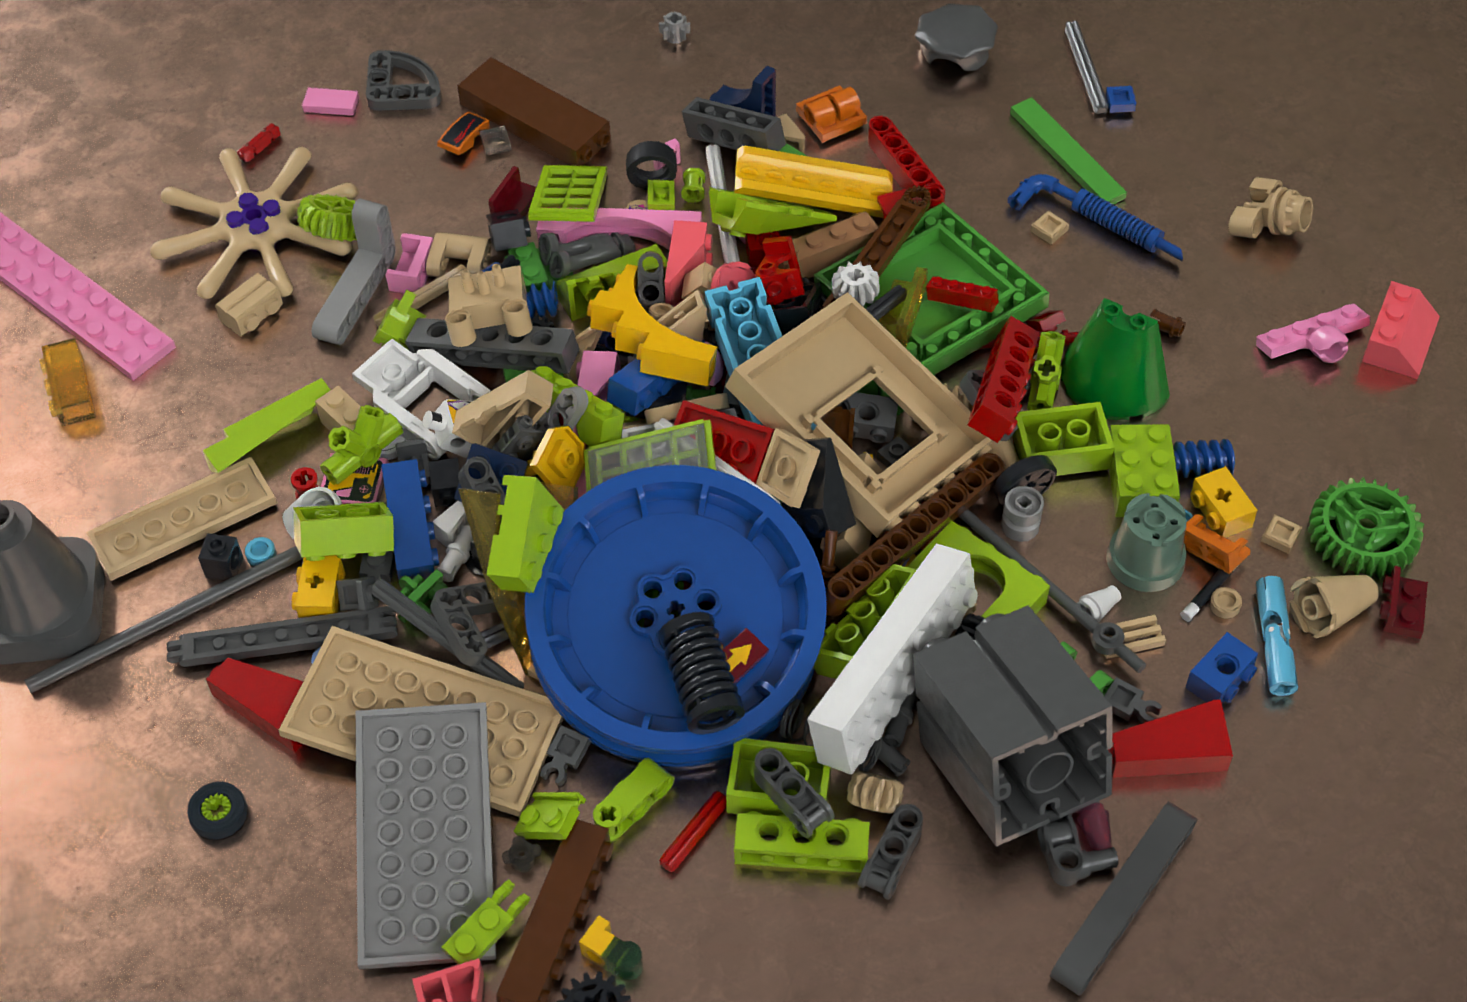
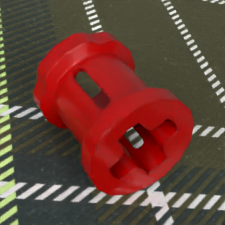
M309 467L299 468L291 475V484L296 489V500L306 491L320 487L317 485V473Z

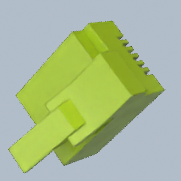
M406 289L401 301L395 298L372 341L377 344L381 343V346H383L389 340L394 339L409 350L405 342L417 318L426 317V315L411 307L416 294Z

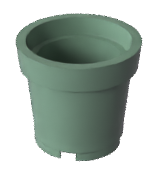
M1145 493L1135 497L1127 505L1121 526L1113 534L1107 548L1106 559L1111 573L1125 586L1143 592H1156L1174 585L1184 572L1186 562V547L1184 544L1187 524L1186 513L1183 506L1168 495L1160 494L1158 497L1149 496L1150 493Z

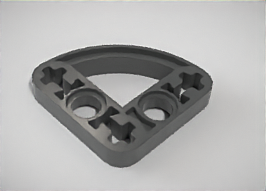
M378 50L369 56L366 98L370 109L376 111L431 109L441 103L442 96L438 77L434 70L420 58L393 50ZM380 62H382V68H378ZM393 67L408 70L418 75L425 83L392 85ZM377 78L386 79L383 82H374V80ZM401 95L410 96L407 99H398V97Z

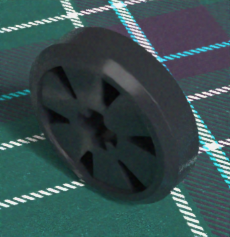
M1033 455L1023 458L1010 465L1000 474L994 484L993 492L1003 506L1006 494L1017 486L1032 487L1042 495L1053 484L1057 475V469L1051 459L1045 455Z

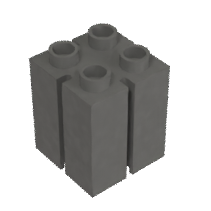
M1029 605L1006 615L999 613L985 618L976 627L974 641L965 631L949 639L943 637L933 639L920 651L913 653L916 695L920 699L917 702L920 742L996 847L1050 823L1049 817L1045 813V806L1049 804L1059 818H1062L1112 795V754L1108 749L1112 748L1113 706Z

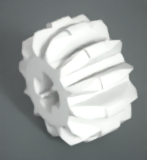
M861 261L857 265L848 262L846 267L839 266L837 273L833 274L832 293L834 298L838 299L848 292L864 307L865 303L873 304V300L878 296L880 290L879 276L876 271H873L871 265L863 266Z

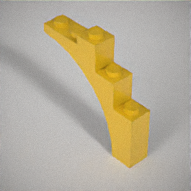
M627 264L622 274L618 273L613 288L610 287L608 291L599 290L595 299L589 301L587 316L591 317L590 328L611 332L612 338H615V350L637 354V360H641V373L708 386L716 368L717 346L698 342L680 335L660 324L649 315L636 296L638 266Z

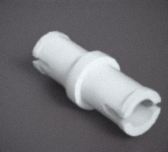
M464 525L454 543H450L446 548V556L437 568L443 574V581L452 582L461 564L466 563L469 559L470 542L474 538L473 535L478 533L476 532L477 529L473 526Z

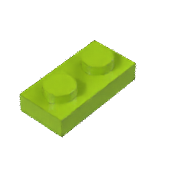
M648 180V210L675 211L673 180Z

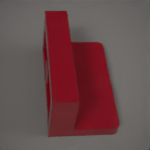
M512 167L489 198L490 214L518 209L521 216H526L529 212L536 187L521 182L518 167Z

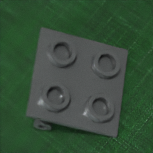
M527 415L519 416L512 427H509L500 440L493 445L492 449L528 461L533 459V451L538 449L546 431L534 430L531 417Z

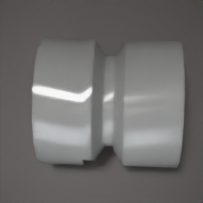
M1017 486L1006 494L1001 527L1004 534L1010 539L1019 542L1029 541L1038 534L1044 507L1043 496L1039 491L1028 486Z

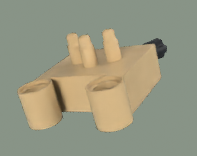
M509 255L501 265L493 264L491 267L492 271H479L478 273L470 274L469 270L464 269L461 271V276L448 278L449 313L445 316V321L452 345L456 347L468 346L476 340L474 329L506 324L508 334L514 337H521L532 331L533 325L527 305L525 281L520 261L514 255Z

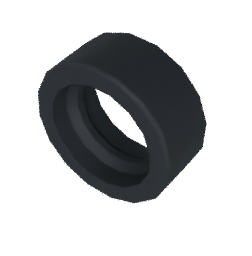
M659 141L641 142L633 146L627 153L626 174L629 182L635 187L648 190V180H674L676 178V156L673 149L667 144ZM650 160L665 164L663 168L655 171H645L637 167L642 162Z

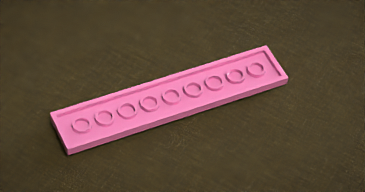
M0 212V280L133 381L176 348L174 340Z

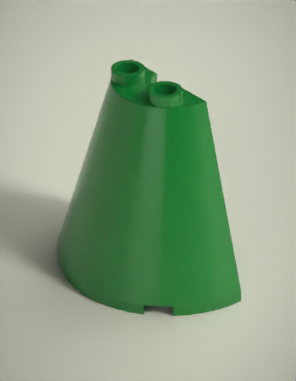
M1104 298L1066 350L1061 363L1063 365L1061 381L1064 382L1067 388L1066 393L1077 405L1101 402L1106 419L1125 421L1129 420L1132 416L1142 415L1146 417L1159 410L1170 397L1158 320L1141 313L1132 316L1127 315L1122 310L1123 305Z

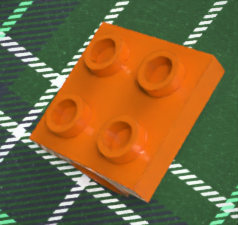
M839 85L796 103V112L822 143L867 124V116L860 109L859 97L850 86L843 89Z

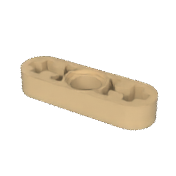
M727 393L688 400V402L716 411L730 408ZM682 402L645 410L644 414L647 425L659 422L661 418H665L668 421L676 419Z

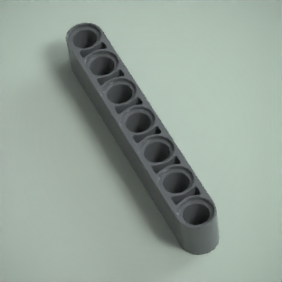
M1169 801L1164 805L1059 957L1051 971V978L1079 996L1085 991L1188 839L1198 819Z

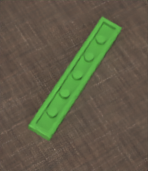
M1032 97L1011 107L1010 114L1084 189L1112 204L1126 199L1127 191Z

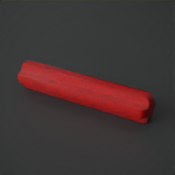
M715 791L660 857V865L669 872H674L727 807L726 795L720 791Z

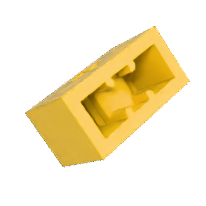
M1226 466L1195 478L1190 498L1193 505L1199 508L1206 517L1207 524L1211 530H1215L1216 533L1227 538L1253 527L1258 510Z
M337 555L325 556V559L319 561H310L306 557L303 558L302 567H298L296 573L298 591L292 594V609L297 611L299 618L339 612L340 604L336 581L345 577L341 558H338Z

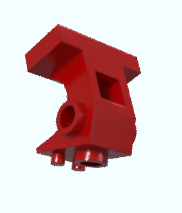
M792 237L765 238L762 242L765 257L756 269L755 274L762 281L767 294V304H779L784 299L804 295V283ZM788 260L790 269L778 268L781 263Z

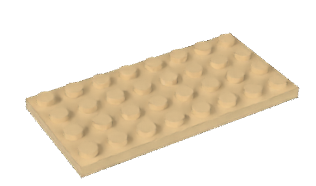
M332 626L279 729V734L281 737L356 762V711L486 702L490 807L520 817L528 803L547 758L546 753L559 730L563 717L546 696Z

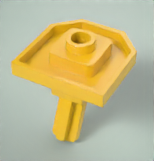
M569 426L547 429L538 449L533 451V459L527 461L528 467L525 476L532 477L538 474L561 501H568L585 467L584 443Z

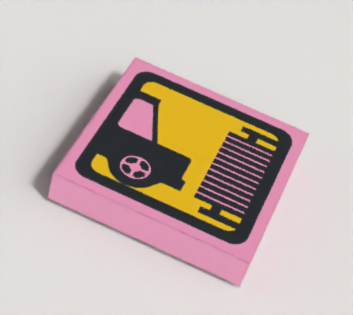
M379 458L374 465L367 468L361 466L338 485H333L324 475L321 487L334 491L341 499L342 504L379 502L384 485L381 464H387L388 459Z

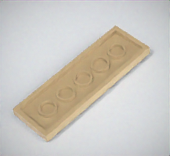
M249 457L227 467L219 473L207 476L86 533L112 581L205 538L207 533L213 534L277 504V501L252 457Z

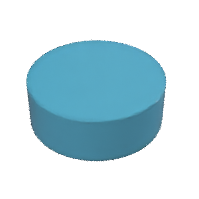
M265 537L255 538L245 547V556L248 563L253 567L277 555L274 543Z

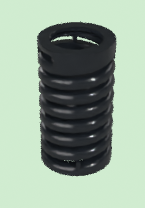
M692 612L678 616L663 625L658 634L661 646L665 651L664 655L668 661L669 670L672 673L671 677L675 683V689L679 695L678 699L682 705L683 714L687 718V727L694 734H710L724 730L736 724L745 715L741 697L737 693L738 688L734 683V676L730 672V664L726 661L727 655L723 650V643L718 639L719 631L714 627L715 619L706 612ZM695 625H704V626L696 627V628H693V629H690V630H687V631L681 633V631H683V630H685V629H687V628H689V627H692V626H695ZM720 718H723V719H724V720H722V721H719V722H716V723H711V724L699 723V722L715 721V720H718V719H720Z

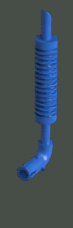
M1037 174L1028 179L1025 178L1024 182L1021 181L1019 183L1020 186L1007 199L1008 204L1012 208L1018 203L1015 210H1021L1034 193L1037 194L1040 190L1051 194L1055 192L1071 201V209L1099 223L1101 226L1108 228L1136 245H1140V247L1151 253L1160 249L1183 262L1181 248L1164 240V231L1155 228V226L1146 223L1134 215L1132 216L1131 213L1123 211L1118 206H1114V204L1105 201L1084 188L1077 193L1060 184L1059 179L1053 176Z

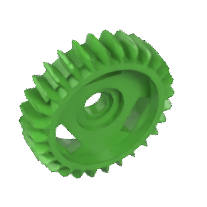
M1362 477L1359 483L1350 478L1346 485L1342 480H1339L1336 487L1330 485L1327 491H1322L1319 498L1314 502L1309 516L1308 532L1312 534L1310 542L1317 543L1315 552H1324L1323 561L1333 560L1332 568L1338 565L1343 567V574L1351 570L1355 572V575L1364 573L1371 577L1372 574H1376L1381 580L1385 572L1389 576L1391 575L1394 566L1401 567L1402 572L1406 565H1410L1418 554L1424 537L1422 532L1424 523L1420 522L1421 513L1415 512L1416 504H1407L1408 495L1403 497L1398 495L1399 488L1394 491L1389 490L1388 482L1384 486L1377 485L1376 479L1372 483H1366L1365 478ZM1361 519H1369L1376 527L1365 528L1359 521ZM1329 520L1336 521L1340 538L1333 531ZM1394 541L1399 545L1392 550L1379 552Z

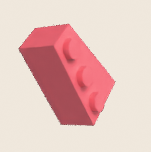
M480 958L412 979L418 1002H482L484 972Z

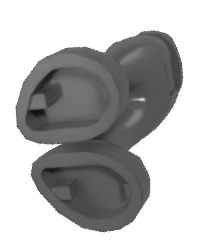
M617 232L611 235L609 233L594 234L569 243H559L554 233H544L539 238V252L542 262L545 266L550 265V274L555 278L566 277L572 271L591 265L603 264L635 251V244L629 235H620Z

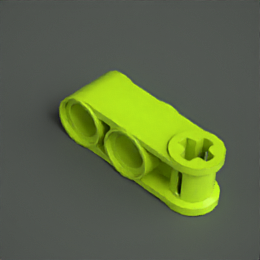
M651 758L644 759L626 779L619 782L613 791L594 808L593 819L595 825L608 828L610 842L617 841L659 799L669 792L674 783V776Z

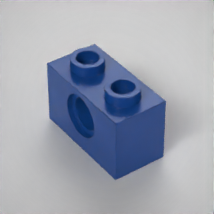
M1227 632L1190 671L1185 688L1204 702L1221 699L1222 703L1224 701L1229 703L1239 691V684L1242 681L1248 683L1256 673L1257 667L1254 665L1259 653Z

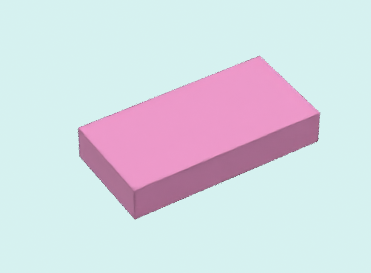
M308 88L302 104L303 112L354 116L359 94L358 91Z

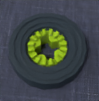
M212 782L202 786L193 794L188 802L187 815L191 827L200 836L208 839H223L233 835L242 827L247 817L248 806L243 793L235 785L227 782ZM219 806H222L224 811L213 816L211 810H217Z

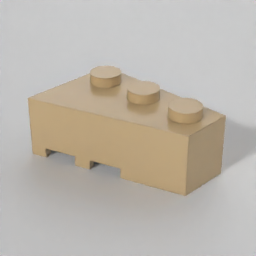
M527 370L456 410L452 433L471 444L477 443L492 449L493 445L500 440L509 427H512L519 416L527 415L533 420L532 426L551 406L554 384Z

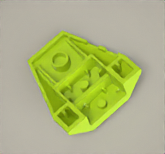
M714 187L709 189L712 222L720 225L721 231L728 232L730 235L745 238L746 233L756 235L837 220V215L818 208L734 193V191Z

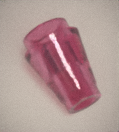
M1094 803L1079 809L1077 821L1092 851L1112 847L1109 811L1105 810L1102 803Z

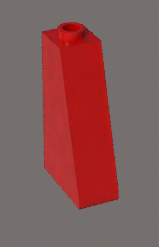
M227 658L221 665L216 666L211 671L206 681L214 697L293 752H296L303 745L302 743L281 737L279 729L304 681L232 658Z
M1221 699L1212 700L1112 733V748L1108 749L1112 754V778L1228 771L1233 757Z

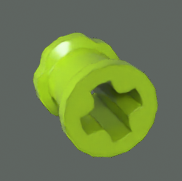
M688 168L683 172L684 186L681 190V197L689 203H698L705 196L703 184L706 181V174L700 168Z

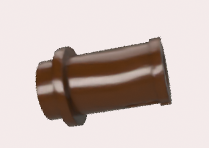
M1154 309L1150 316L1160 320L1158 321L1159 330L1168 333L1170 338H1174V336L1179 338L1182 335L1186 322H1183L1181 317L1174 318L1157 309Z

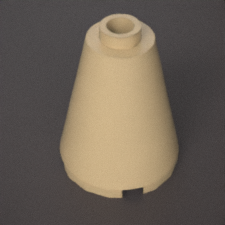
M1367 575L1309 576L1296 580L1292 585L1290 592L1294 591V600L1289 602L1293 618L1299 628L1304 633H1312L1314 635L1312 636L1313 638H1320L1331 634L1373 605L1378 599V586Z

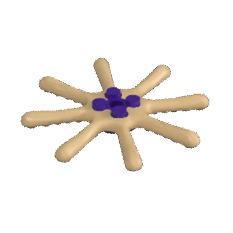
M297 147L294 149L272 185L261 192H253L249 189L237 152L234 149L226 148L221 151L219 158L237 194L233 200L224 203L216 202L175 187H166L161 192L162 202L219 218V221L205 229L157 241L150 248L153 258L164 260L170 256L181 254L210 242L228 241L229 245L197 286L198 296L203 299H210L216 294L237 259L246 250L255 249L260 251L270 282L278 287L281 297H287L293 292V286L274 249L277 241L288 238L339 256L347 255L352 249V244L347 240L341 242L339 240L321 238L318 235L313 236L311 232H306L300 226L291 223V220L297 216V210L302 198L295 201H284L281 197L310 160L311 152L308 148ZM343 183L317 194L337 195L338 197H346L349 200H353L358 196V189L352 183Z

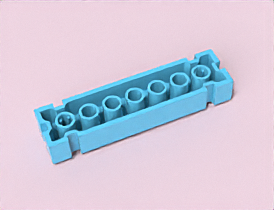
M760 277L738 282V289L729 291L726 285L705 291L706 314L711 328H715V339L729 377L736 367L782 337L770 304L767 305V294ZM739 401L745 420L763 425ZM814 423L811 425L812 430L816 428Z

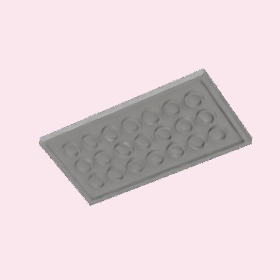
M486 702L356 711L357 949L359 969L455 962L442 951V945L488 897L491 898L494 894ZM496 943L480 960L496 959Z

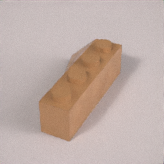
M867 212L851 213L835 224L793 239L802 278L807 277L809 279L814 277V274L866 246L879 228ZM788 260L781 263L778 268L790 269Z

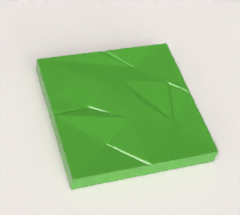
M942 202L925 212L879 277L880 290L878 296L873 300L874 303L896 285L906 289L907 299L879 319L878 322L935 375L994 340L1010 316L1025 322L1047 309L1050 293ZM864 247L814 274V283H821V292L827 298L832 293V277L834 273H837L838 267H846L848 262L853 264ZM932 277H941L964 283L989 286L990 288L998 289L999 303L993 312L990 313L927 300L926 285ZM865 303L864 308L866 309L871 304Z

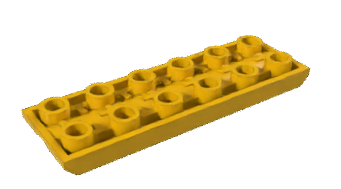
M751 146L737 148L734 193L851 213L867 212L869 216L884 218V214L877 202V197L893 192V175L889 170Z

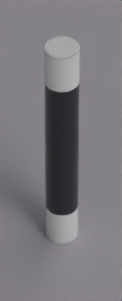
M1219 569L1180 613L1181 617L1185 621L1190 622L1211 598L1212 593L1226 581L1233 571L1228 574Z

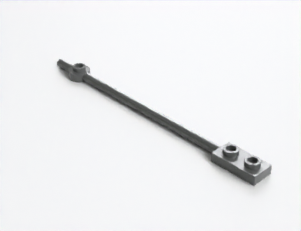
M898 436L877 451V459L888 468L913 448ZM967 509L958 516L988 543L992 544L997 551L1009 559L1016 560L1021 567L1033 575L1042 577L1050 585L1048 595L1093 633L1092 645L1097 652L1103 655L1117 654L1137 673H1141L1145 669L1147 664L1123 644L1124 632L1118 625L1110 622L1100 624L970 510Z

